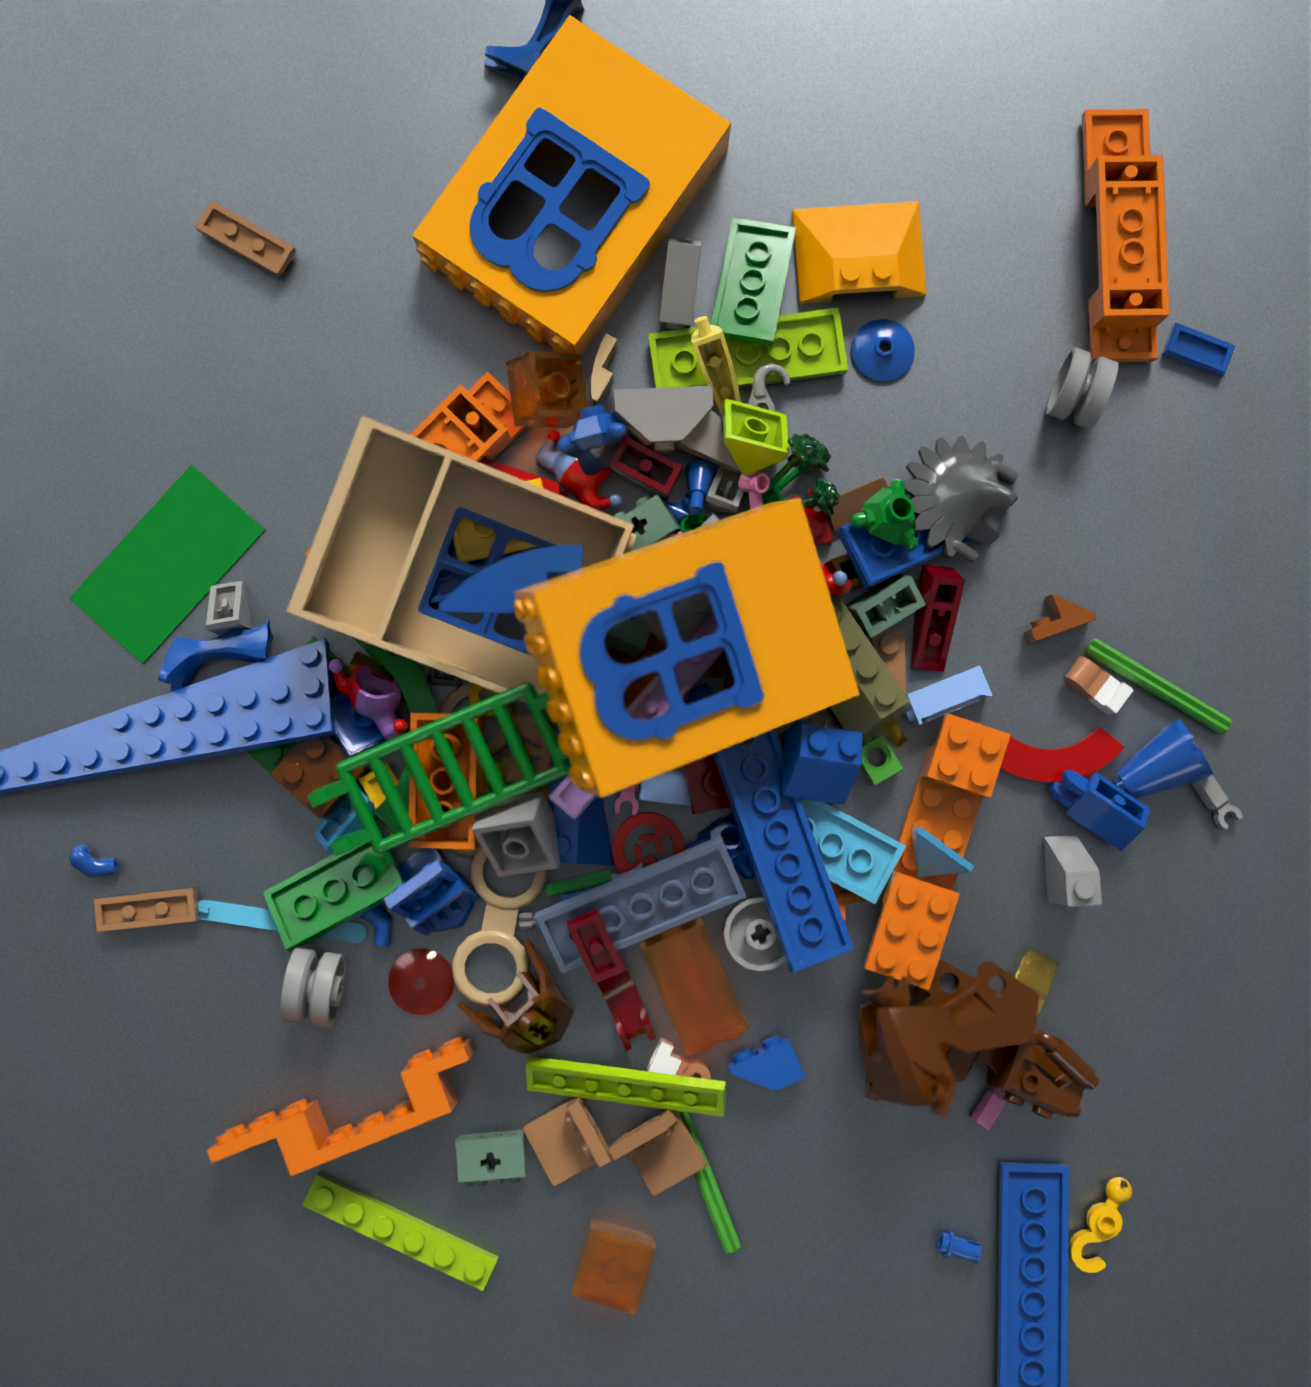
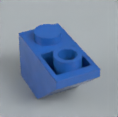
M779 1034L761 1042L763 1047L752 1052L749 1048H745L732 1054V1060L727 1062L731 1074L773 1091L780 1090L806 1078L790 1040L787 1036L781 1038Z

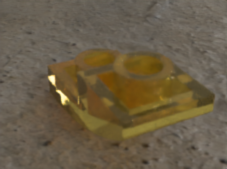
M1028 949L1023 956L1016 979L1039 994L1038 1016L1053 982L1059 962Z

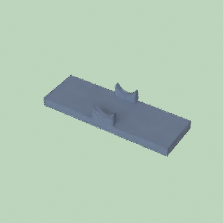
M719 836L644 867L643 862H640L638 866L625 873L611 874L612 881L535 912V919L561 974L585 965L567 927V921L598 909L618 951L747 898L724 841Z

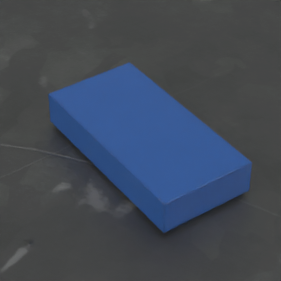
M1176 322L1171 328L1161 355L1222 377L1226 373L1236 345Z

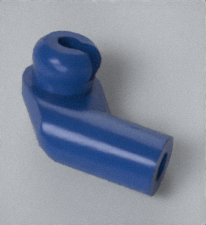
M381 905L359 915L361 919H365L375 928L373 945L390 946L391 915Z

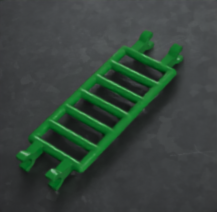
M525 682L337 763L336 772L340 780L314 789L312 793L307 795L312 808L347 793L363 828L336 838L335 842L330 844L335 856L342 855L370 842L375 853L387 852L569 775V768H571L567 760L569 756L562 752L558 738L545 711L547 702L550 701L547 691L538 695L534 685L530 682ZM525 698L555 764L554 767L537 774L506 708V705ZM492 711L498 720L524 778L506 787L475 721L476 718ZM459 725H463L493 791L478 799H474L444 734L445 731ZM432 738L462 803L461 806L445 813L413 745ZM398 751H401L431 816L430 819L414 826L382 759ZM370 764L401 830L385 838L382 837L352 774V771Z

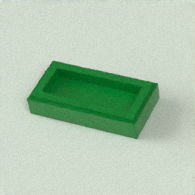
M611 868L545 884L547 894L552 897L612 881Z

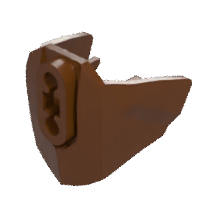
M527 939L524 945L540 977V984L530 972L519 971L516 974L527 988L528 1002L516 1013H511L506 1006L500 1007L491 997L488 1000L489 1005L502 1023H500L489 1013L474 1011L462 1001L457 1006L486 1035L499 1039L509 1049L530 1054L559 1042L568 1027L573 1011L552 979L540 951Z

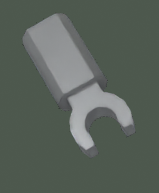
M1213 775L1207 779L1190 783L1208 810H1213L1214 822L1219 828L1227 829L1229 827L1224 820L1227 812L1231 813L1235 820L1243 818L1239 808L1228 803V796Z

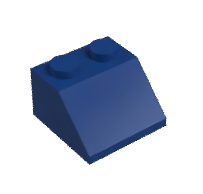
M805 723L786 730L784 735L781 796L839 805L845 804L861 768L863 733Z

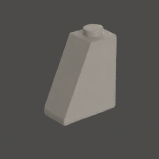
M670 237L668 241L659 322H666V328L680 330L684 329L685 325L692 324L702 240Z
M1078 836L1043 837L1047 901L1067 907L1102 905L1100 871Z

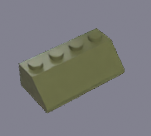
M839 595L832 596L831 601L860 695L832 705L830 709L844 730L863 733V740L909 711L910 701Z

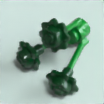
M794 433L787 440L792 454L787 458L788 462L770 480L769 489L762 493L763 505L785 500L781 490L803 471L806 473L813 467L828 472L827 463L831 455L824 444H820L819 440L810 437L809 434L804 433L799 436ZM793 467H795V469L791 473H789L784 479H782ZM822 478L815 479L816 487L813 490V494L806 496L804 501H801L803 508L812 509L818 507L823 510L826 516L834 515L833 507L839 504L838 500L840 498L836 486L830 482L825 483Z

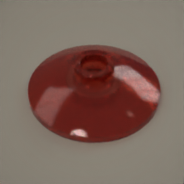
M419 948L404 953L395 961L389 973L388 987L391 997L401 1009L411 1014L426 1015L439 1010L448 1002L454 989L451 965L445 957L431 949ZM416 977H422L425 980L426 984L423 989L415 987L414 979Z

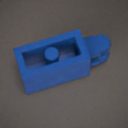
M1068 769L1061 775L1064 784L1057 781L1050 787L1049 791L1052 797L1068 808L1067 815L1072 817L1078 824L1094 832L1104 842L1113 845L1120 851L1146 827L1150 808L1097 772L1087 780L1079 773L1077 774L1076 771Z

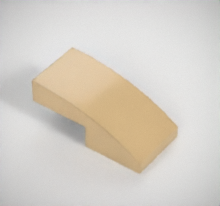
M607 333L600 344L593 365L591 378L593 406L602 404L614 382L613 373L606 369L618 349V343L616 338Z

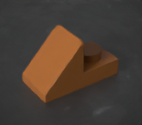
M1050 594L1045 597V602L1053 621L1051 622L1050 616L1031 622L1032 629L1024 632L1027 644H1031L1094 621L1096 616L1095 613L1058 595Z

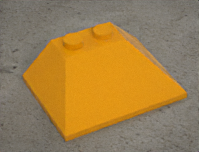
M919 201L792 210L793 227H796L794 244L799 304L831 302L834 294L893 290L894 298L926 296Z

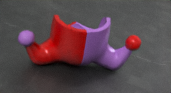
M339 659L331 660L328 668L334 674L336 689L350 698L352 706L359 714L374 720L386 740L399 737L407 730V723L403 719H397L395 714L402 699L400 689L395 680L372 673L370 667L365 663H360L354 669L351 677L342 670V661Z

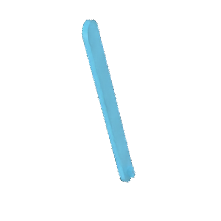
M212 900L198 902L199 918L202 920L278 931L269 909ZM348 921L319 938L360 943L366 939L368 931L363 924Z

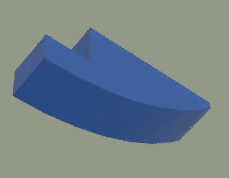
M582 544L557 545L534 549L502 559L485 567L462 582L439 603L438 611L515 613L513 602L516 601L514 592L547 581V572L571 573L582 569Z

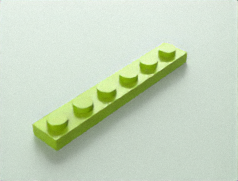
M529 1056L526 1062L527 1091L724 1117L726 1081Z
M321 1172L316 1174L302 1206L481 1291H484L498 1260V1256Z

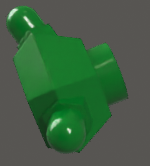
M900 479L893 480L887 489L881 488L863 504L864 509H861L862 512L855 513L850 518V523L853 527H865L866 530H869V534L894 545L898 543L900 545L903 544L904 548L908 551H914L918 547V540L914 535V530L916 529L914 505L911 499L906 496L905 484Z

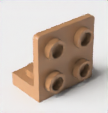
M574 1097L523 1127L528 1141L553 1186L564 1182L596 1163L600 1168L612 1160L607 1150L609 1146L583 1098Z
M666 1109L620 1136L607 1149L614 1161L623 1155H626L627 1159H631L654 1196L700 1171L707 1165V1161L675 1110Z

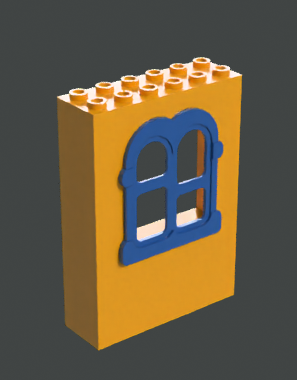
M569 15L412 234L417 247L416 251L421 257L420 261L433 272L440 270L448 276L447 280L456 288L463 290L465 287L474 293L473 298L484 307L489 308L490 305L500 311L499 315L509 324L515 326L518 323L526 328V334L540 344L545 341L554 347L552 351L564 361L571 359L578 364L727 152L731 122ZM544 139L550 140L575 158L573 166L556 187L549 186L528 172L524 167L529 157ZM589 169L595 170L620 189L619 194L593 230L582 228L560 212V207L585 171ZM517 181L541 196L545 200V205L524 234L513 240H504L497 237L491 231L489 216L509 185ZM548 225L558 227L581 245L571 262L559 270H548L541 267L533 254L537 239Z
M801 498L771 502L514 592L516 601L513 602L514 611L518 620L524 622L527 635L524 636L525 644L529 653L535 655L539 667L536 669L537 680L540 686L547 690L550 699L547 702V709L551 719L558 723L561 732L558 735V742L562 752L565 755L568 754L572 765L569 768L571 781L581 791L598 797H604L860 695ZM703 591L708 595L717 623V630L711 635L684 643L680 638L671 605L676 600ZM654 610L658 615L667 643L666 650L629 665H620L612 661L608 657L604 646V639L609 628L621 620ZM722 647L726 652L734 677V686L692 704H685L673 672L674 665L701 653ZM651 672H656L660 677L669 709L667 713L650 720H635L627 714L623 707L622 697L624 690L629 682Z

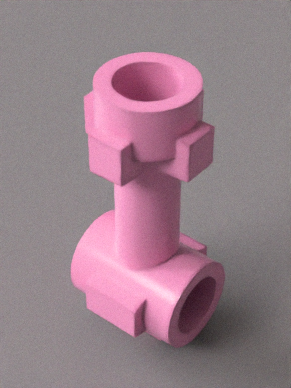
M760 470L746 476L742 474L738 481L740 490L749 493L750 510L763 505L762 493L766 492L770 486L769 477L765 473H761Z

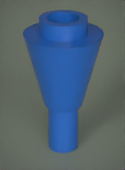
M705 460L692 461L684 469L691 497L689 512L692 515L702 514L704 498L717 473L716 468Z

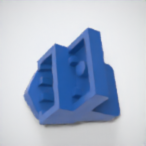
M421 848L398 865L405 882L396 886L393 892L384 898L389 910L405 917L412 929L426 936L433 931L441 932L456 929L465 924L474 907L475 900L479 897L464 876L451 866L440 849Z

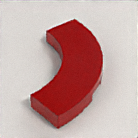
M1100 726L1096 727L1092 733L1078 743L1061 749L1031 747L1010 736L1000 770L1015 777L1031 781L1062 782L1061 775L1066 770L1076 771L1077 774L1079 773L1084 777L1107 765L1125 747Z

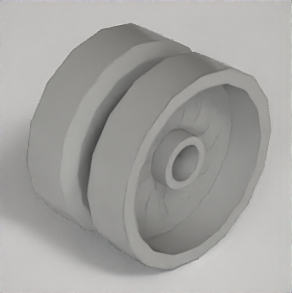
M1073 346L1065 357L1053 384L1047 403L1046 414L1064 420L1073 411V423L1091 430L1100 419L1116 381L1119 363L1100 356L1091 365V353Z
M748 896L733 904L724 916L722 926L724 945L733 959L746 969L760 972L775 969L786 962L763 896ZM759 925L764 929V935L760 938H755L752 934L755 933V926Z
M305 948L294 949L286 969L281 994L280 1010L283 1021L300 1024L309 1014L313 1026L325 1028L333 1026L339 1011L345 982L346 958L344 954L326 952L318 962L315 950Z

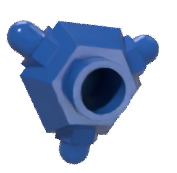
M604 404L578 410L580 420L575 422L574 430L561 438L557 443V447L561 452L565 453L574 448L581 452L620 442L622 437L625 436L626 427L612 413L605 412Z
M733 811L725 818L719 817L698 833L696 842L688 843L685 846V850L721 836L736 872H739L747 880L755 876Z

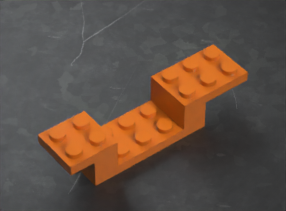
M1085 109L1082 114L1085 207H1096L1099 288L1088 300L1091 362H1094L1100 356L1117 362H1154L1158 359L1157 326L1169 316L1163 155H1150L1149 109Z
M487 371L468 391L460 384L410 435L476 462H480L483 458L493 461L534 420V416ZM310 549L305 553L307 557L310 552Z
M949 713L944 715L935 745L927 748L902 825L898 842L906 845L880 894L878 901L884 904L863 968L886 976H893L897 980H901L902 976L908 977L909 984L927 990L930 989L960 893L953 891L958 873L918 877L911 830L914 826L922 827L958 855L964 857L982 798H991L1011 734Z
M459 1036L443 1043V1046L438 1048L439 1051L432 1053L430 1049H426L412 1055V1059L406 1061L408 1065L400 1072L410 1099L394 1106L395 1109L385 1116L382 1111L365 1117L363 1119L364 1122L358 1124L357 1127L352 1128L351 1123L333 1130V1134L330 1135L318 1100L307 1103L306 1098L286 1106V1109L279 1112L280 1115L276 1116L275 1111H271L257 1117L256 1121L247 1125V1128L241 1123L225 1130L224 1134L215 1138L217 1143L207 1150L211 1163L277 1138L290 1176H293L453 1111L459 1101L448 1068L470 1060L476 1051L472 1038L463 1041L462 1037Z

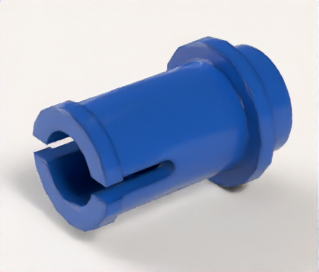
M947 1231L946 1233H940L936 1250L938 1253H942L944 1258L953 1256L977 1264L981 1257L982 1246L980 1242L954 1236L952 1231Z

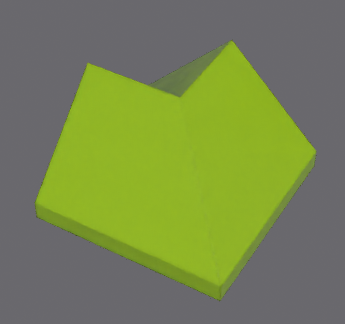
M727 398L724 399V443L744 476L788 458L789 444L787 442L786 414Z

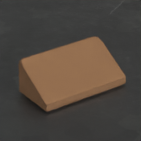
M884 476L840 494L839 504L833 507L834 515L827 516L835 535L838 534L837 529L850 523V518L853 514L862 512L861 509H864L863 504L881 488L887 489L888 486Z

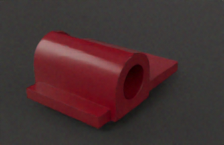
M713 756L696 759L684 764L692 814L724 808L732 810Z

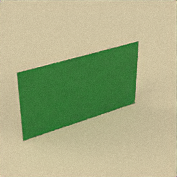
M191 464L69 599L144 664L208 594L210 586L218 583L265 529Z

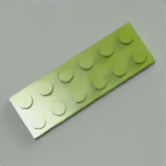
M839 307L780 315L773 347L725 339L733 362L738 388L751 387L756 371L766 364H777L783 367L789 374L790 381L845 374L848 372ZM697 327L648 334L655 388L708 386L691 341V336L697 330ZM776 373L769 374L765 379V385L784 382L782 377Z

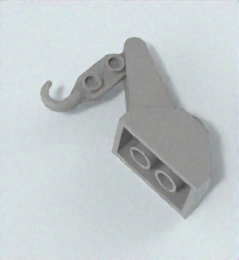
M766 364L760 367L753 377V389L748 404L775 411L774 403L765 388V379L769 374L776 373L782 377L784 384L788 386L790 378L787 371L777 364ZM712 386L614 389L606 401L607 413H612L626 427L625 436L663 456L669 455V451L678 448L734 473L743 474L724 443L723 419L711 410L714 406ZM773 464L761 469L760 472L765 473L769 480H771L777 474V467Z

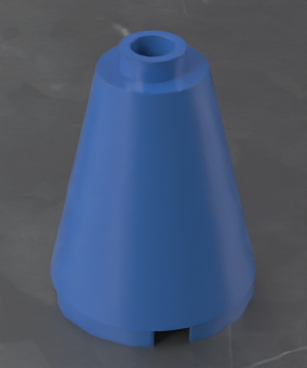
M1177 719L1174 722L1172 721L1116 770L1119 777L1114 779L1116 786L1137 799L1207 779L1212 776L1213 772L1201 749H1198L1192 740L1194 738L1180 719Z

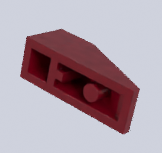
M922 565L918 590L926 605L915 611L911 665L913 669L940 672L945 670L965 584L963 577L954 568Z

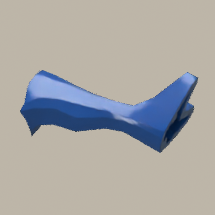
M546 0L539 24L528 43L518 47L486 46L484 67L492 71L524 79L568 16H573L576 12L585 9L582 6V0Z
M270 620L250 630L232 629L216 638L207 640L175 637L160 670L159 681L167 684L171 683L172 692L188 686L196 670L206 660L235 659L256 663L266 659L274 638L270 629Z

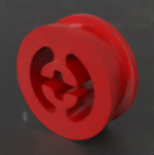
M654 812L638 813L625 820L618 828L612 845L613 859L619 872L625 873L638 866L640 862H643V865H650L659 860L653 854H648L647 857H644L642 855V847L636 843L634 844L636 860L629 862L624 852L625 840L631 831L642 825H653L655 831L642 834L638 839L646 844L651 840L654 841V849L659 853L663 854L664 851L661 841L663 835H668L672 840V856L685 851L684 839L676 824L668 817Z

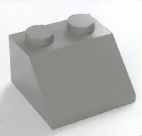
M543 792L520 795L477 814L472 831L498 877L559 868L560 856L555 816Z

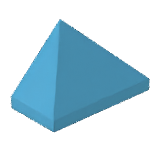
M359 786L360 791L374 818V803L367 796L364 790ZM348 795L343 798L314 831L316 838L329 853H333L330 844L335 842L336 838L363 828Z
M914 826L911 830L918 877L971 872L974 868L971 863L922 827Z

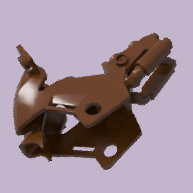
M939 960L929 990L917 986L909 991L908 977L902 976L900 983L895 988L893 976L888 975L882 987L867 989L862 992L871 1002L860 1005L859 1042L864 1065L869 1076L866 1098L879 1101L881 1099L910 1107L930 1106L932 1113L947 1117L958 1082L967 1078L974 1063L983 1062L988 1065L986 1085L1005 1093L1003 1100L1021 1107L1024 1102L1033 1106L1032 1113L1047 1119H1051L1052 1114L1079 1118L1081 1113L1079 1105L1084 1089L1093 1090L1099 1084V1079L1095 1076V1070L1061 1038L1054 1037L1045 1031L1035 1030L1039 994L991 961H983L980 964L976 979L945 961ZM945 973L952 974L956 979V988L951 993L944 992L939 984L941 976ZM995 975H998L1003 982L1002 992L998 996H996L997 991L988 987L990 979ZM927 991L931 995L917 1004L909 1006L910 1000ZM1031 1063H1033L1035 1066H1037L1041 1071H1043V1072H1044L1047 1076H1049L1053 1081L1051 1082L1046 1076H1044V1075H1043L1037 1068H1035Z

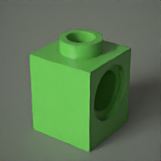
M872 733L862 740V764L860 769L870 786L882 782L903 769L884 734L875 738ZM872 748L878 749L883 755V762L878 767L872 766L867 759L868 752Z

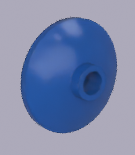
M877 319L863 325L855 334L851 344V357L854 366L860 374L875 382H891L903 376L910 368L915 355V346L910 333L901 324L888 319ZM887 343L890 346V351H881L879 344Z

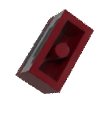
M627 436L623 437L609 464L614 474L655 495L658 494L664 500L669 499L683 469L682 465Z

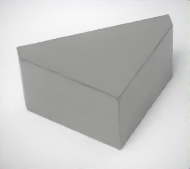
M719 466L707 494L704 510L720 516L736 515L744 494L738 485L741 475Z
M243 580L210 586L206 619L208 631L222 635L232 629H252Z

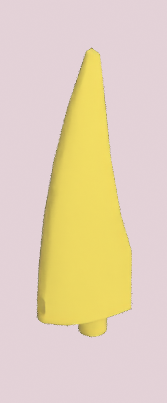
M702 316L695 320L697 330L692 334L691 341L708 386H712L713 398L723 417V402L725 398L741 402L737 378L722 329L718 326L710 325L708 317Z

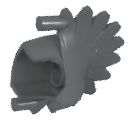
M959 436L956 439L953 448L944 438L940 437L936 440L935 452L926 447H921L918 450L922 464L909 462L906 465L907 471L914 478V480L904 481V490L913 497L911 501L914 505V514L918 515L915 519L916 529L914 532L928 530L927 548H932L943 541L947 558L957 554L972 564L977 559L979 552L962 543L963 539L967 537L990 545L999 538L1000 533L996 530L1009 507L1018 500V494L1000 484L997 476L1012 485L1019 473L1002 464L1003 456L1001 454L986 458V445L982 441L970 451L964 436Z

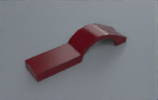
M595 909L567 921V927L594 984H597L607 1002L625 1050L632 1049L630 1039L647 1033L650 1041L656 1039V1034L637 987L628 969L622 962L599 910Z

